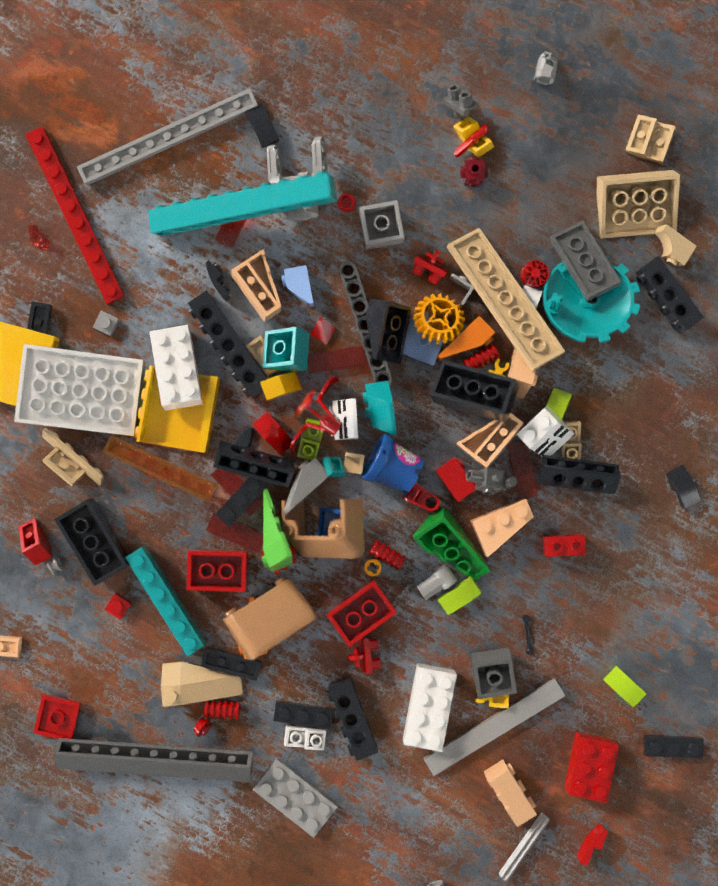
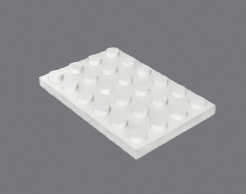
M24 344L14 422L134 436L143 360Z

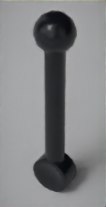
M525 614L522 620L525 622L526 653L531 655L533 654V649L531 648L529 632L530 616Z

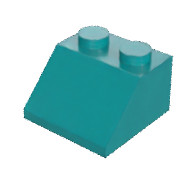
M298 327L265 331L262 368L287 372L307 370L310 333Z
M388 381L365 384L366 392H363L364 404H368V408H365L366 419L371 420L372 427L396 435L394 407Z

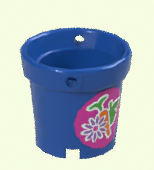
M382 434L367 459L362 479L369 482L376 481L407 493L418 479V469L416 468L422 469L424 460L395 443L394 439L389 435Z

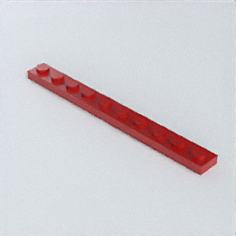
M41 126L26 133L27 140L106 304L110 305L124 298L125 295L44 127Z

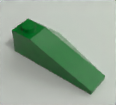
M444 506L429 515L413 535V538L424 551L436 555L444 563L448 562L466 576H472L475 581L491 571L458 522Z

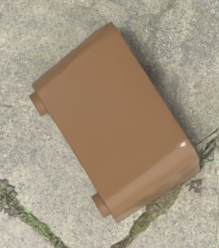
M283 576L275 581L276 586L243 608L237 610L234 607L225 613L227 617L223 621L246 659H255L318 617L290 577L286 579Z

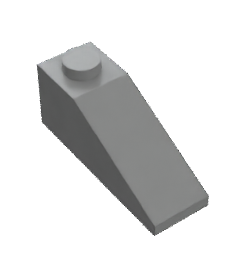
M316 458L310 462L306 460L299 466L300 471L295 476L283 511L285 515L328 478L325 468Z

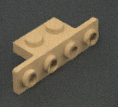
M47 428L42 430V437L55 448L43 459L44 464L70 486H73L85 474L99 486L103 483V473L98 468L90 466L84 456L76 454L73 447L68 443H63L53 430L49 431Z

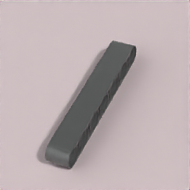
M346 261L340 266V277L374 383L378 382L377 379L384 375L388 378L390 386L392 377L387 361H382L383 364L380 367H375L372 364V349L366 346V342L370 340L368 330H362L360 327L362 322H367L368 302L355 264ZM351 268L354 272L352 275L346 276L343 270ZM354 285L357 286L359 292L351 294L349 288ZM361 303L365 306V310L357 312L354 309L355 305Z

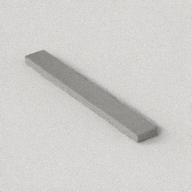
M553 678L509 705L508 709H502L443 745L442 752L433 751L424 757V761L433 776L565 697V694L556 679Z

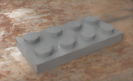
M278 757L253 788L257 794L313 838L338 807V804Z

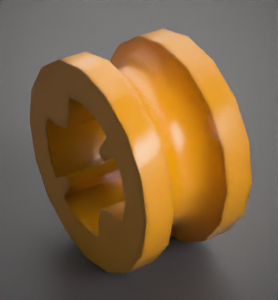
M374 558L367 560L364 566L365 572L369 576L379 575L382 569L381 563ZM371 562H374V565L379 567L378 569L376 568L377 571L372 573V570L367 569Z

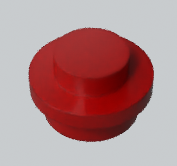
M350 193L342 194L338 198L339 209L345 213L352 212L356 207V198Z
M201 718L196 723L193 729L196 736H205L211 728L209 719Z

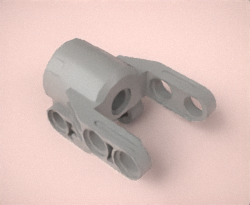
M323 137L314 138L311 144L313 173L311 174L309 171L299 172L297 176L283 177L282 155L278 146H268L267 166L269 183L276 184L282 179L295 180L301 175L314 176L315 173L320 171L328 173L325 139ZM318 205L280 212L283 219L291 221H306L319 216Z

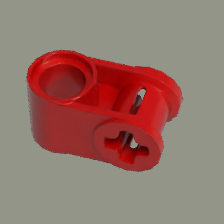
M414 484L412 489L405 496H402V499L428 511L436 510L440 504L439 498L417 484ZM416 489V492H415L413 498H411V496H412L414 490ZM428 497H433L436 500V505L433 508H428L425 504Z

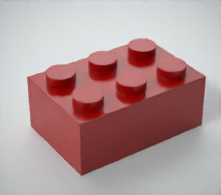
M189 550L186 590L245 592L248 589L249 551Z
M372 579L329 610L327 617L350 647L395 615L397 611L375 579Z
M578 731L575 732L564 786L569 795L607 803L619 748L614 739Z

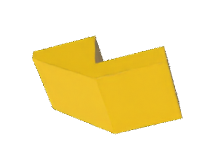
M470 116L453 126L463 142L480 129L478 122ZM482 136L468 150L479 158L494 148V145L490 139Z
M296 372L278 375L260 382L267 401L302 390Z

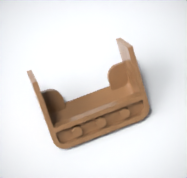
M304 499L286 515L283 511L287 500H281L282 532H284L286 539L302 557L354 559L363 555V499L341 500V520H334L330 523L329 536H305Z

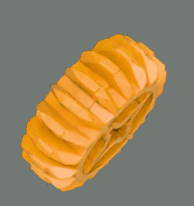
M441 293L437 297L434 294L430 298L426 296L423 301L420 300L418 302V307H415V314L413 315L415 322L413 325L418 327L417 334L423 333L422 339L429 338V343L432 340H435L436 345L440 343V340L444 344L448 340L453 341L455 337L459 336L460 331L464 327L465 318L462 317L464 311L459 310L460 304L455 305V299L448 300V295L445 298H442ZM426 311L429 312L430 317L427 322L424 317ZM450 316L453 321V326L451 328L448 325V318Z

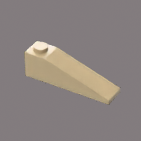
M183 661L163 663L161 678L163 707L184 705L243 695L242 677L192 665Z

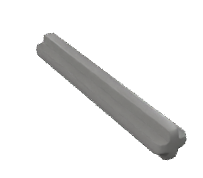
M540 813L500 870L499 875L503 880L508 881L549 823L550 818L546 814Z

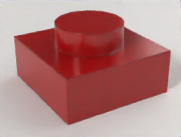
M115 593L104 610L121 620L132 605V602Z

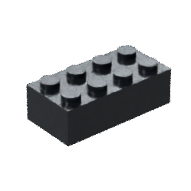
M443 360L430 396L436 404L507 423L519 386L517 379Z
M94 498L83 501L54 519L94 586L130 566L125 559L128 556Z

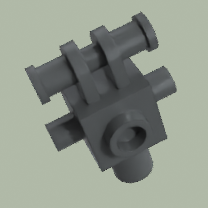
M489 467L479 471L470 469L466 473V480L476 483L475 490L482 491L484 495H494L496 492H502L517 485L515 477H504V471Z

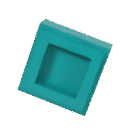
M326 456L322 460L328 477H344L346 475L341 458Z

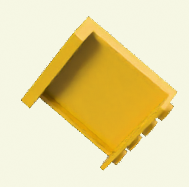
M0 322V402L16 406L24 344L58 348L59 338Z
M149 365V370H146L144 377L145 381H147L146 388H143L141 394L143 406L138 411L140 423L135 429L136 441L208 453L221 378L198 374L203 404L165 411L161 404L156 368Z

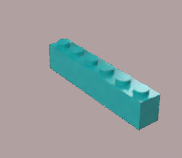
M143 546L125 557L187 657L202 648L207 643L206 639L147 546Z

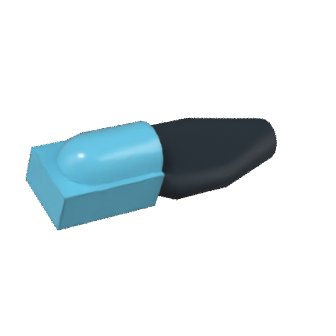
M246 426L237 436L234 444L249 448L254 428Z

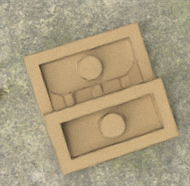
M638 115L626 147V152L648 161L663 164L675 131V126L659 123L656 118Z

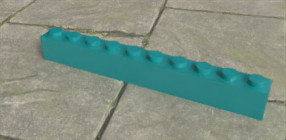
M320 171L315 173L314 176L301 175L295 180L282 179L276 184L263 183L257 188L244 187L242 191H226L223 195L219 196L211 194L207 195V198L204 199L192 198L189 200L190 202H173L171 206L158 205L155 209L148 210L150 232L157 236H165L337 201L335 177L326 171Z

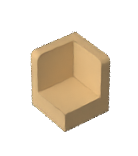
M346 452L344 460L345 472L362 474L365 455Z

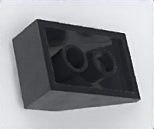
M370 298L366 320L373 359L401 364L412 307Z

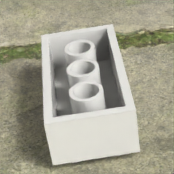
M183 325L150 331L161 404L164 410L168 411L203 404L189 326Z
M417 663L403 734L404 745L442 752L457 676L455 670Z

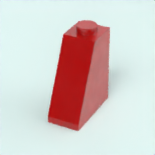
M269 412L263 414L252 424L279 455H282L290 448L292 439Z

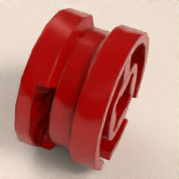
M539 260L528 262L520 273L523 285L536 289L541 287L549 277L547 265Z

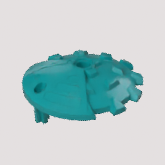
M562 262L558 264L549 274L543 291L544 310L552 325L564 336L583 343L586 342V338H598L599 343L608 342L610 340L609 335L617 330L622 334L625 333L631 326L626 321L631 313L637 315L640 304L634 303V293L640 292L637 282L630 283L625 275L629 272L626 266L622 263L618 267L611 264L622 284L592 299L594 303H589L584 298L566 266Z

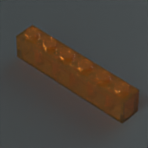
M110 435L103 450V453L206 502L212 501L219 487L218 483L116 435Z

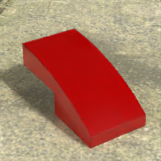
M599 823L594 827L581 844L577 853V858L581 864L588 866L594 847L602 850L608 832L603 824Z

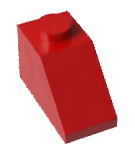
M36 518L18 527L22 553L34 566L52 557L50 543Z

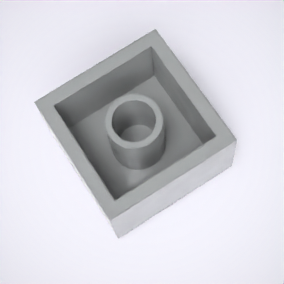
M397 200L359 207L366 250L404 242Z

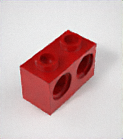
M583 534L542 536L543 555L547 557L586 555V538Z

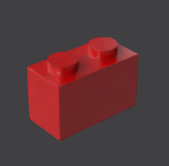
M453 457L434 471L455 501L459 502L475 491L476 483L466 480V473L463 470L466 468L460 459L456 460Z

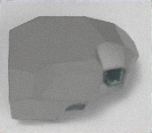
M544 52L538 59L534 81L537 83L552 85L555 80L557 60L551 52Z

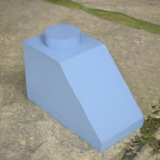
M307 266L284 269L285 275L281 276L283 287L287 286L288 292L310 307L314 306Z

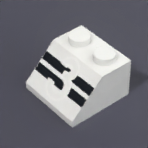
M356 398L332 401L333 406H329V411L335 415L334 418L343 423L334 435L335 440L358 439Z
M547 406L516 435L531 450L542 457V455L552 456L575 433Z

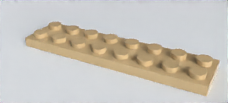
M480 228L447 245L448 251L531 372L565 352Z

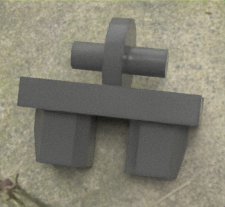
M457 84L447 88L448 96L443 98V103L454 110V116L457 119L468 117L469 111L479 109V103L472 99V93L468 91L461 93V88Z

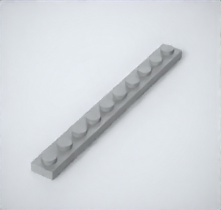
M249 88L77 166V169L84 184L87 186L246 114V111L258 107V104Z

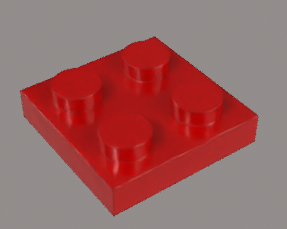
M43 694L33 733L56 739H73L82 702Z

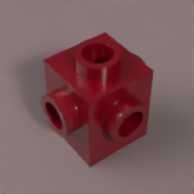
M471 157L465 160L463 167H460V178H463V186L478 187L488 177V166L484 165V159L479 160L478 157Z

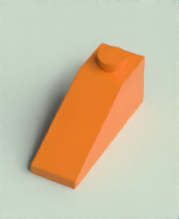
M478 316L437 356V359L440 361L480 348L483 344L487 346L494 339L492 335L495 331Z

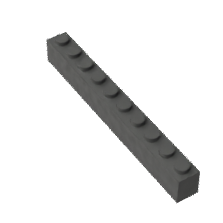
M59 738L54 752L56 769L251 782L253 768V752Z

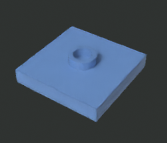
M412 317L407 329L403 355L433 367L443 342L440 340V343L436 345L435 340L429 343L428 337L422 339L423 333L417 334L418 327H414L415 321Z

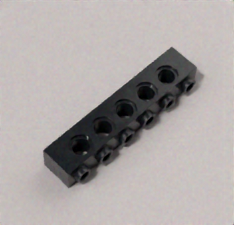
M207 290L188 302L191 307L188 311L194 319H199L201 322L199 327L205 335L207 333L210 335L212 340L209 342L215 350H220L222 353L220 358L226 367L228 365L231 366L233 369L231 374L236 382L241 381L244 386L241 389L247 398L251 396L255 400L264 393L260 382L267 380V377ZM205 311H212L210 319L203 318ZM217 326L223 327V332L220 335H214V329ZM227 342H233L234 344L231 351H225L224 349ZM239 357L244 358V365L236 367L235 360ZM249 373L255 374V380L252 383H247L245 379Z

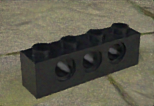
M659 256L635 272L639 284L645 286L648 290V296L657 302L660 312L668 317L671 321V327L676 332L678 331L679 334L683 333L704 318ZM653 277L659 279V285L654 284ZM665 292H668L671 295L670 301L665 299ZM676 307L682 310L681 316L677 315Z
M220 440L215 453L213 468L288 488L294 473V460Z
M542 455L537 472L539 485L604 494H615L621 478L618 464Z
M351 676L330 683L327 695L330 702L334 701L336 708L333 710L337 720L341 719L343 726L340 728L343 737H347L350 744L347 747L350 755L355 756L356 761L378 753V746ZM343 696L350 699V702L346 705L341 704L339 701ZM349 715H355L357 720L351 723L346 718ZM356 733H361L364 738L357 741L353 736Z

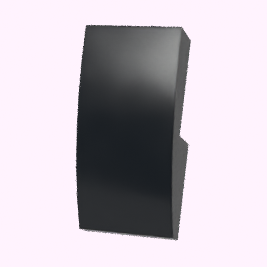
M264 105L246 111L247 118L261 148L279 142L277 133Z
M208 260L206 267L209 277L218 293L227 301L231 297L228 293L230 289L223 281L219 283L224 278L221 274L223 270L216 262L212 264Z
M680 465L666 473L671 490L676 492L681 508L687 510L701 501L697 488L684 465Z

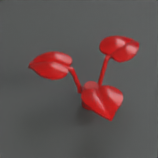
M332 376L325 383L315 402L319 403L328 415L322 416L309 406L312 404L311 399L316 393L315 389L306 396L303 404L297 409L295 413L296 418L306 408L321 419L319 424L322 426L306 422L291 441L290 451L292 454H294L298 438L308 428H315L323 433L327 431L334 436L343 424L334 418L335 415L323 403V397L327 390L333 384L340 381L336 376Z

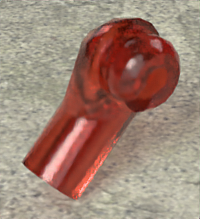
M37 225L28 226L31 244L40 250H46L50 244L49 240L39 235Z

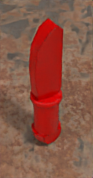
M482 125L478 131L470 135V138L465 140L455 150V157H460L474 143H477L482 136L489 132L488 125Z

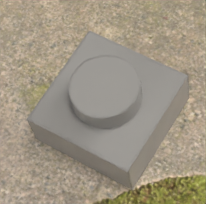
M100 311L93 328L112 337L120 319Z

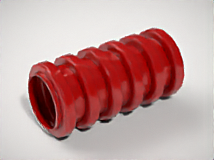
M489 344L488 348L484 347V350H479L478 354L474 353V356L463 359V364L476 369L484 368L485 364L489 365L490 361L494 362V359L500 358V354L493 344Z
M379 539L374 542L369 551V554H374L375 558L379 557L380 561L384 560L385 564L389 563L390 567L394 566L396 571L402 567L406 560L405 555L401 556L400 552L397 553L395 549H390L389 545L385 546L384 542L380 543Z
M207 700L205 702L204 715L206 718L208 716H211V718L217 716L218 719L220 717H223V719L229 717V719L235 718V720H238L241 704L240 702H237V704L231 702L229 704L228 701H225V703L219 701L217 703L216 700L212 702Z

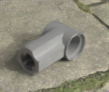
M447 564L438 568L432 573V576L416 586L425 600L440 590L447 589L457 581Z

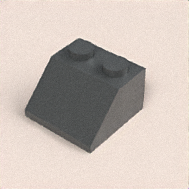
M509 648L471 653L478 699L517 693Z

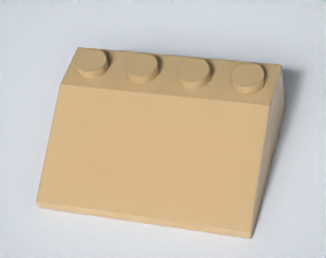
M674 170L597 176L600 238L654 234L658 227L666 224L677 231L680 174Z

